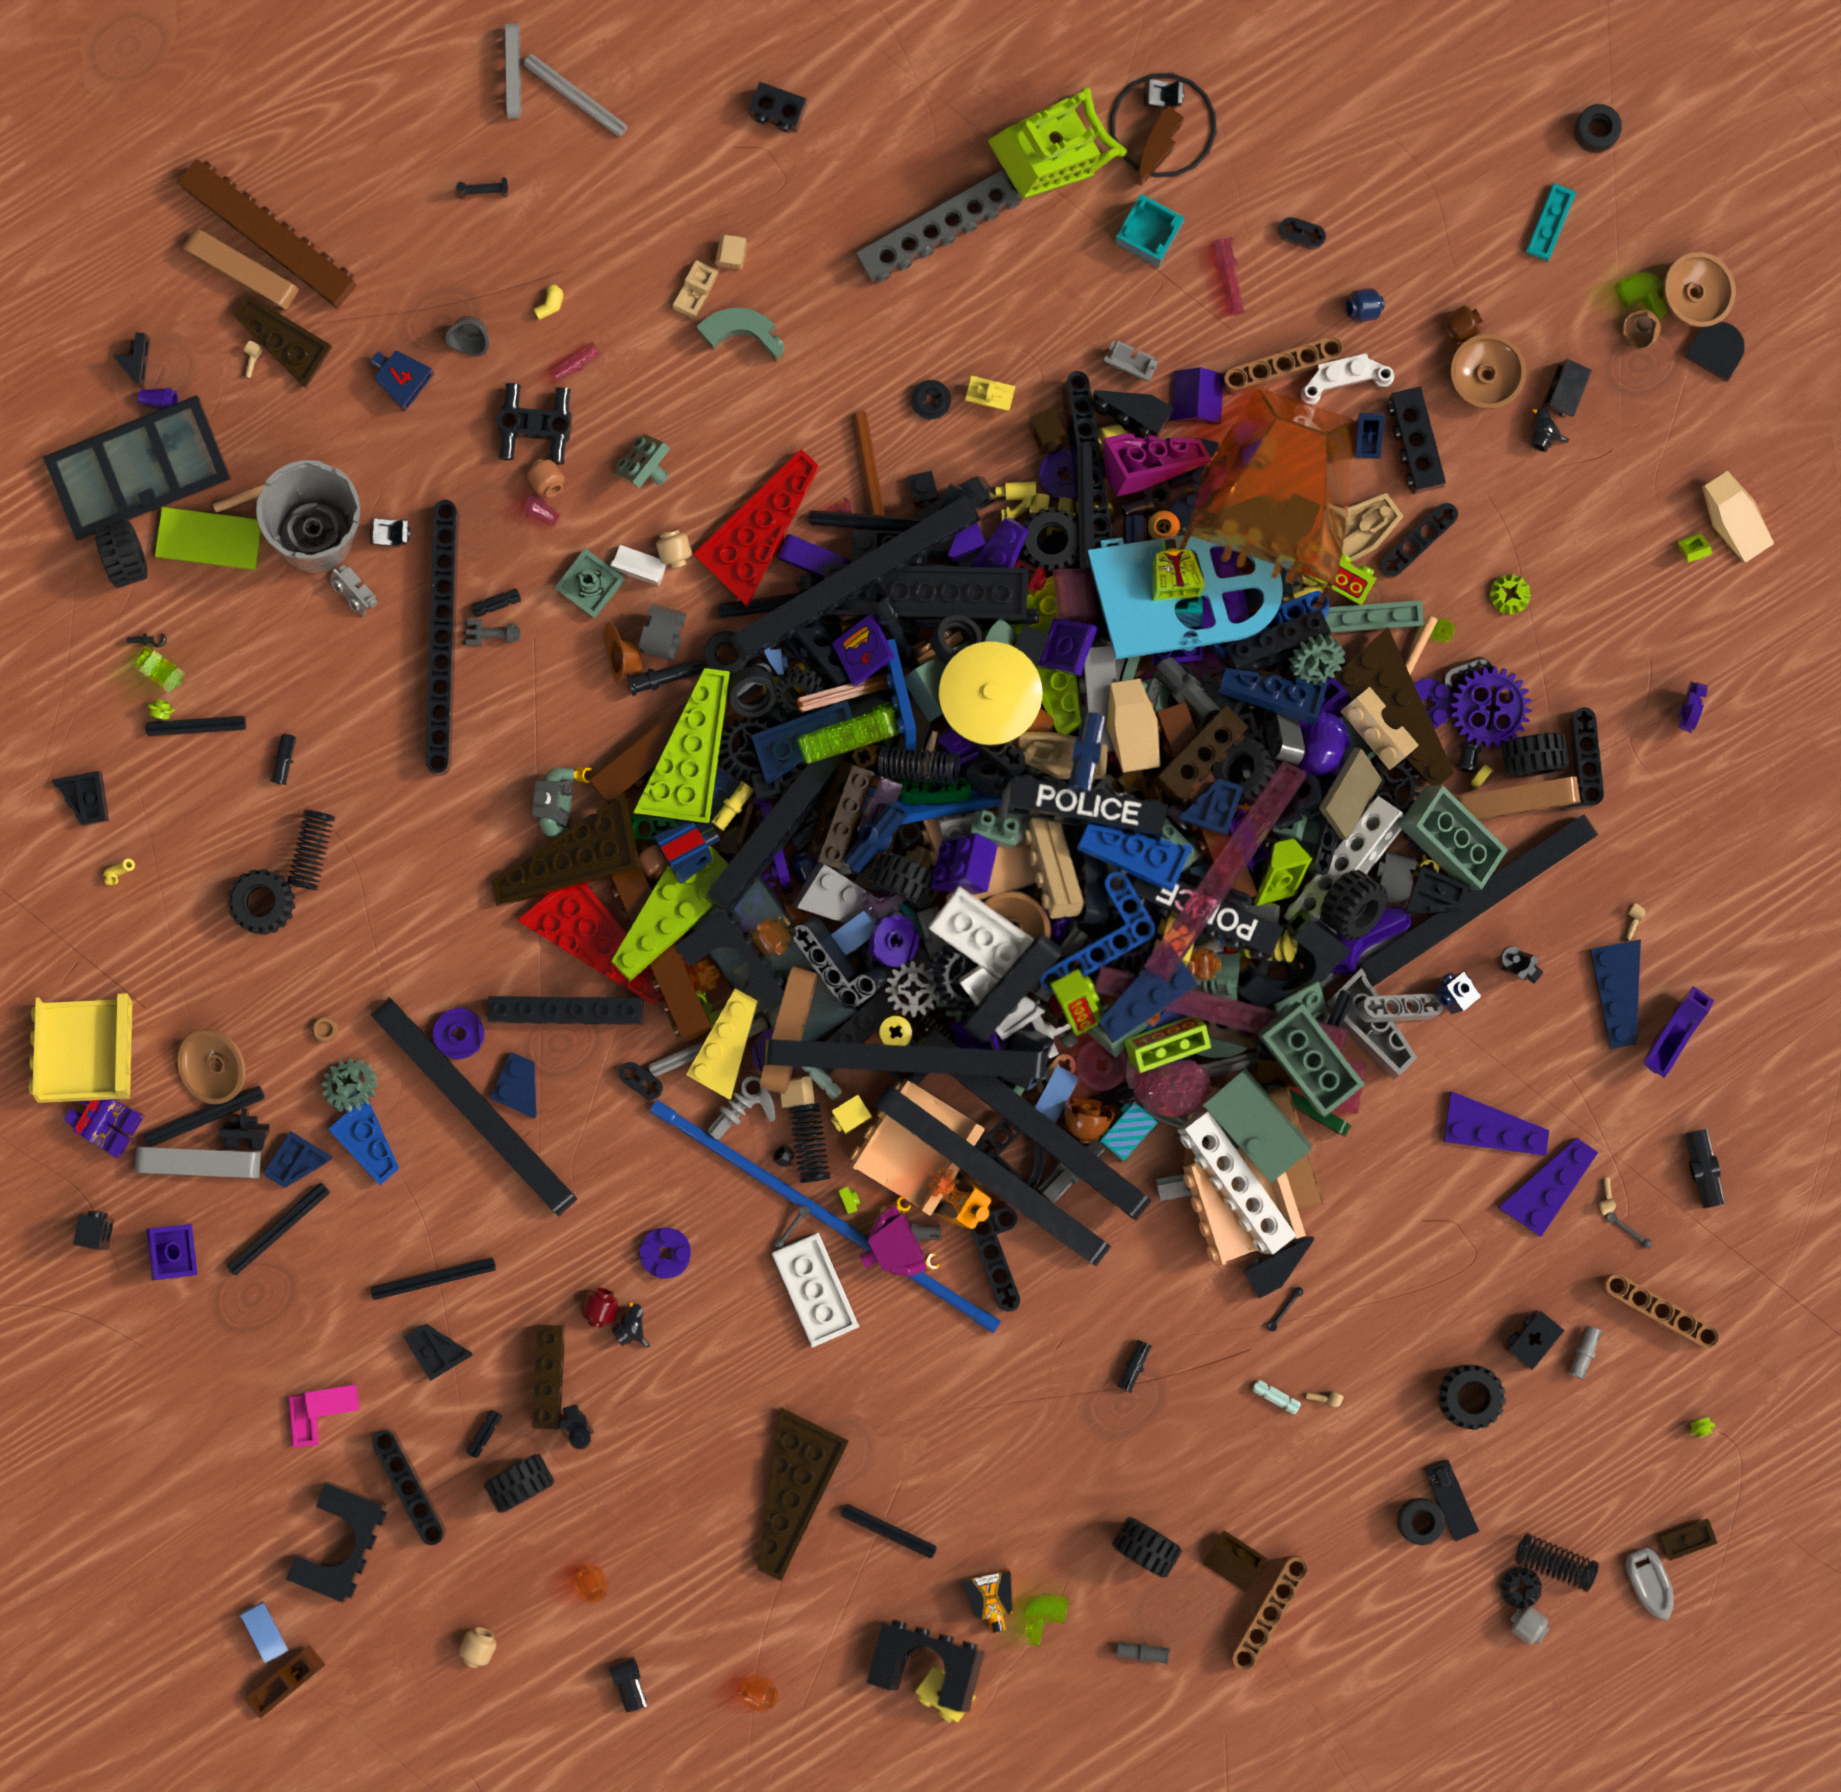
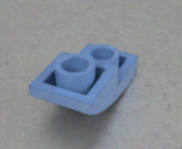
M769 648L764 651L765 656L773 671L781 678L784 671L788 670L787 655L782 656L781 649L771 650Z
M864 910L831 935L845 955H847L869 939L875 922Z
M1056 1066L1035 1108L1052 1122L1056 1123L1080 1077Z
M263 1601L240 1613L265 1663L288 1651Z

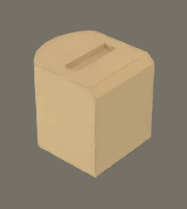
M720 235L715 264L722 268L742 270L747 249L746 238Z
M812 1077L790 1078L786 1093L781 1094L782 1108L814 1103Z

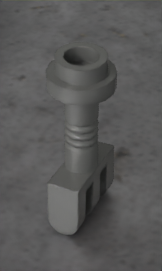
M465 620L466 626H475V630H465L464 635L474 636V640H464L465 646H482L483 638H507L508 643L513 644L515 641H520V626H515L514 623H509L507 628L490 629L483 628L484 621Z

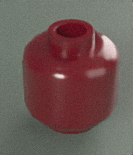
M598 1287L586 1294L582 1315L585 1319L589 1320V1325L602 1328L603 1324H610L614 1321L618 1307V1300L614 1296V1292Z

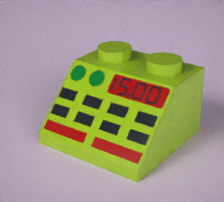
M1294 838L1279 841L1272 846L1271 853L1263 865L1257 880L1256 892L1258 895L1254 896L1253 902L1256 906L1295 895L1312 858Z

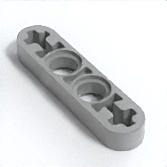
M506 23L508 119H521L519 23Z
M1435 994L1370 996L1358 1004L1357 1012L1363 1021L1369 1023L1430 1020L1441 1014L1444 1007ZM1407 1002L1413 1005L1414 1013L1408 1010ZM1387 1003L1393 1006L1395 1011L1394 1014L1388 1011L1386 1007Z

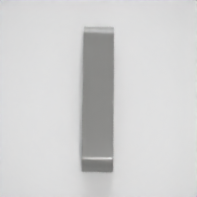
M136 1147L134 1173L259 1178L261 1153Z

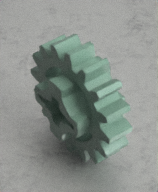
M1319 634L1316 640L1309 637L1307 644L1301 642L1300 646L1302 648L1300 650L1294 649L1295 657L1290 658L1292 663L1290 669L1295 677L1307 680L1308 684L1311 681L1312 684L1317 685L1319 680L1326 683V678H1334L1333 672L1341 671L1342 668L1339 664L1345 662L1343 658L1345 652L1338 640H1333L1330 635L1324 639Z
M352 1058L348 1059L347 1064L340 1060L339 1067L337 1068L331 1066L332 1073L324 1075L328 1082H324L321 1085L325 1090L323 1096L331 1107L335 1106L339 1112L345 1107L348 1113H351L352 1107H356L360 1111L362 1103L369 1105L368 1097L376 1096L372 1089L378 1088V1084L375 1081L377 1075L372 1071L371 1066L368 1063L364 1064L362 1059H358L355 1063ZM363 1075H364V1077H365V1084L362 1083L363 1080H364V1079L362 1078Z

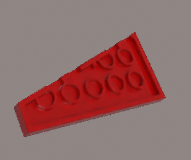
M802 449L694 553V556L746 607H748L820 469L819 465Z
M586 884L549 893L517 920L650 1004L655 1005L664 997L661 990L656 992L651 977L655 975L651 967L643 969L629 981L612 964V959L627 933Z

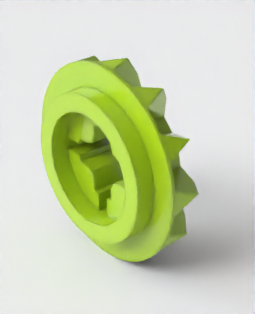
M1514 574L1502 575L1493 583L1490 590V599L1493 606L1504 614H1517L1526 608L1531 597L1529 585L1524 581L1523 577ZM1517 586L1515 591L1517 598H1511L1505 603L1507 593L1504 589L1510 590Z

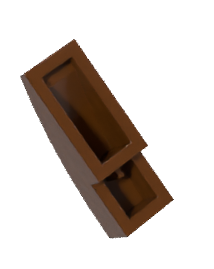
M1170 105L1158 119L1145 145L1137 184L1140 186L1146 182L1174 150L1176 142L1171 138L1182 127L1184 117Z
M309 1645L244 1700L261 1719L322 1669L325 1664Z

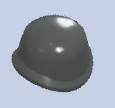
M463 316L459 318L446 333V343L456 351L473 357L482 356L488 351L489 337L487 327L476 317Z

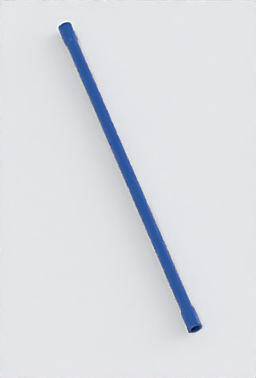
M658 1099L653 1104L649 1112L657 1118L682 1131L799 1208L803 1205L808 1206L810 1215L864 1250L872 1249L868 1242L869 1237L721 1141L715 1139ZM924 1272L910 1277L906 1276L973 1319L975 1323L992 1334L1001 1322V1320L987 1311L976 1307Z

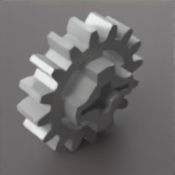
M911 961L910 968H906L903 964L901 965L902 971L898 972L895 969L892 971L895 978L887 979V982L892 984V987L886 988L885 991L892 993V996L887 1000L888 1002H896L893 1008L895 1011L902 1008L903 1016L910 1011L912 1017L915 1018L917 1011H920L924 1016L926 1015V1007L933 1010L934 1006L931 1002L932 1000L939 1001V997L932 993L936 987L930 984H923L917 978V973L922 974L930 983L934 980V977L932 978L928 973L933 971V969L925 971L924 963H921L919 968H916L914 961ZM908 974V980L903 985H897L899 979ZM911 983H916V987L925 990L916 992V996H911L910 992L901 989L909 988ZM924 994H930L927 1001L918 1006V1000ZM897 995H904L909 1000V1006L903 1004Z

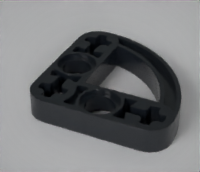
M1003 1118L975 1147L984 1150L989 1145L985 1140L989 1139L990 1143L999 1150L995 1152L992 1148L987 1153V1156L1001 1166H1004L1009 1172L1035 1190L1044 1170L1045 1150L1033 1141L1034 1165L1030 1178L1026 1182L1000 1155L1022 1133L1018 1128L1014 1127L1013 1130L1017 1131V1133L1013 1135L1010 1128L1003 1124L1007 1121ZM1000 1129L1008 1134V1140L1003 1144H999L994 1140L995 1131Z

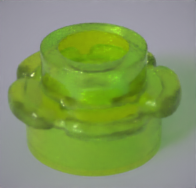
M1440 618L1432 631L1433 639L1443 643L1451 641L1456 633L1455 625L1451 624L1447 618ZM1442 628L1446 630L1444 633L1441 632Z

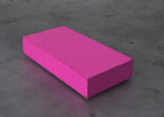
M356 1384L304 1393L307 1419L359 1410Z
M304 1394L290 1395L292 1447L319 1445L317 1417L307 1419Z

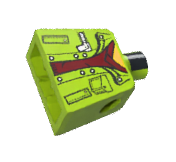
M1174 539L1163 541L1161 543L1163 552L1156 553L1152 562L1153 601L1200 597L1205 582L1193 552L1189 549L1178 550L1176 540Z

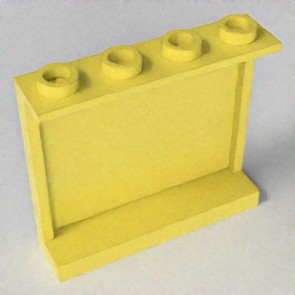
M128 993L117 994V1000L43 1003L40 998H36V1005L31 1010L32 1021L35 1022V1031H31V1045L34 1046V1055H30V1068L33 1070V1079L29 1080V1092L38 1103L130 1098L133 1002Z

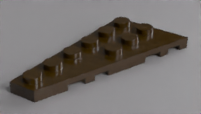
M1387 627L1348 662L1341 671L1337 672L1334 679L1347 690L1351 701L1369 687L1375 692L1386 706L1381 711L1384 722L1395 730L1403 726L1419 745L1405 757L1406 761L1413 765L1417 773L1429 786H1440L1454 771L1390 629Z
M621 794L615 798L614 802L606 807L603 806L596 811V814L585 821L579 822L552 840L548 846L540 851L537 850L530 855V858L519 865L516 864L492 880L496 905L500 907L641 869L626 795Z
M782 1407L779 1409L758 1566L759 1571L780 1581L849 1440Z

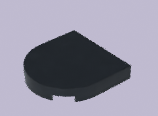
M1719 322L1709 327H1703L1696 335L1684 357L1728 382L1743 357L1745 350L1744 339L1736 327L1726 322Z

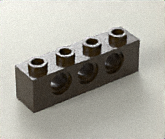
M1226 705L1196 733L1151 781L1172 802L1180 798L1184 801L1194 791L1192 786L1197 780L1200 783L1204 781L1211 773L1209 768L1214 763L1220 764L1228 756L1226 750L1231 745L1236 747L1245 738L1242 733L1248 726ZM1215 732L1221 734V736L1223 737L1222 744L1218 743L1215 740ZM1198 750H1201L1205 753V762L1201 761L1198 758ZM1181 768L1188 770L1189 779L1181 776Z
M840 760L806 856L817 862L840 869L875 772Z
M537 1325L532 1425L534 1429L561 1428L566 1325Z

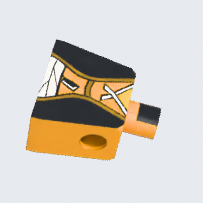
M958 1171L933 1213L951 1224L973 1229L979 1221H984L988 1218L989 1210L987 1207L991 1202V1197L975 1181Z
M1010 1569L962 1579L963 1587L977 1621L988 1619L991 1633L1006 1630L1003 1615L1013 1613Z

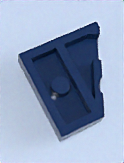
M1218 779L1189 809L1181 814L1179 821L1227 836L1243 787Z
M511 1052L490 1099L536 1118L535 1062Z
M290 1131L263 1175L282 1187L287 1188L330 1162L333 1157Z

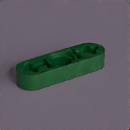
M962 777L958 778L955 785H949L948 783L946 785L943 783L938 784L931 781L927 783L920 780L916 782L909 779L897 785L901 787L898 794L899 801L904 804L964 802L972 796L970 781ZM932 789H940L938 792L929 793Z

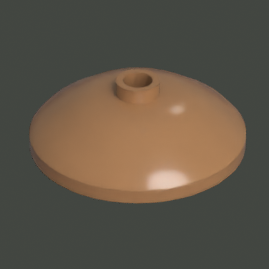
M1693 252L1678 258L1669 267L1664 279L1663 291L1667 306L1677 319L1689 326L1703 328L1715 325L1730 313L1736 297L1734 278L1728 267L1719 258L1711 254ZM1690 290L1695 292V297L1690 295Z
M1482 334L1468 339L1459 347L1453 357L1450 374L1454 389L1465 402L1480 409H1497L1509 404L1519 395L1526 381L1527 369L1521 351L1513 342L1499 335ZM1482 372H1488L1490 374V378L1484 379L1482 377Z
M1008 891L998 893L984 902L985 905L1009 922H1015L1020 930L1033 939L1040 933L1050 938L1048 915L1042 905L1031 896L1021 892Z
M202 1029L190 1034L182 1042L178 1052V1070L184 1085L196 1098L209 1104H222L239 1094L245 1082L246 1068L242 1053L231 1038L217 1030Z

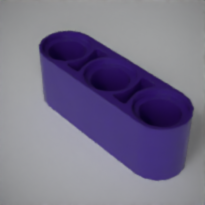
M786 534L776 557L789 565L810 574H815V576L825 579V564H851V561L843 556L790 534Z

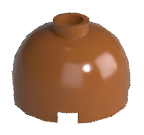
M1074 1098L1073 1103H1070L1069 1100L1065 1103L1063 1122L1065 1128L1072 1136L1077 1138V1141L1089 1144L1092 1141L1103 1138L1102 1134L1108 1128H1112L1116 1110L1110 1105L1108 1109L1102 1107V1101Z

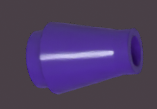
M171 388L141 389L138 400L140 404L160 410L177 403L178 393Z

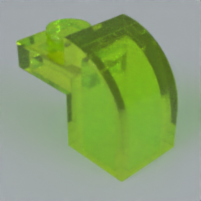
M1645 272L1635 273L1619 280L1614 286L1625 309L1643 301L1647 310L1652 311L1659 321L1667 315L1666 310H1668L1666 301L1662 296L1659 297L1658 295L1663 291L1664 283L1655 275Z
M148 645L132 664L169 693L181 684L185 674L184 671Z
M1045 1593L1030 1600L1023 1613L1024 1617L1033 1618L1032 1622H1027L1025 1637L1029 1638L1030 1645L1040 1646L1044 1621L1065 1624L1069 1601L1068 1596Z

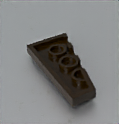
M248 294L244 296L233 313V316L307 389L333 348L332 345Z

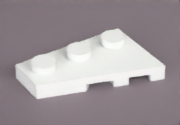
M979 965L961 977L959 981L976 1005H978L999 981V978ZM1025 995L998 1026L996 1032L1002 1040H1005L1043 1014L1045 1009Z

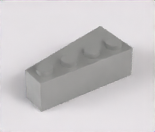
M1112 645L1091 646L1082 670L1083 679H1079V693L1084 694L1085 703L1081 704L1082 714L1083 712H1094L1105 716L1100 743L1107 745V751H1115L1107 731L1110 684L1117 681L1115 654Z
M819 862L791 905L845 924L864 910H866L874 922L879 917L888 915L906 917L827 865Z
M1361 968L1326 1002L1327 1009L1330 1015L1341 990H1346L1353 994V1000L1341 1028L1394 1080L1417 1057L1393 1021L1369 1023L1359 1017L1357 1012L1358 1004L1367 997L1379 996L1374 987L1370 985L1365 972Z

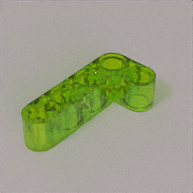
M887 702L872 707L870 713L798 737L797 741L804 762L813 763L892 737L899 733L892 703Z

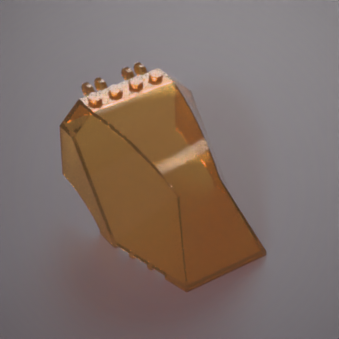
M1257 387L1212 456L1211 461L1203 470L1178 550H1184L1189 538L1196 537L1225 547L1222 561L1227 562L1229 560L1231 550L1240 552L1236 561L1239 567H1243L1246 556L1249 555L1274 564L1271 573L1272 578L1276 579L1279 576L1281 567L1290 569L1286 576V583L1292 584L1296 572L1323 581L1317 602L1322 603L1333 586L1341 561L1348 517L1353 419Z

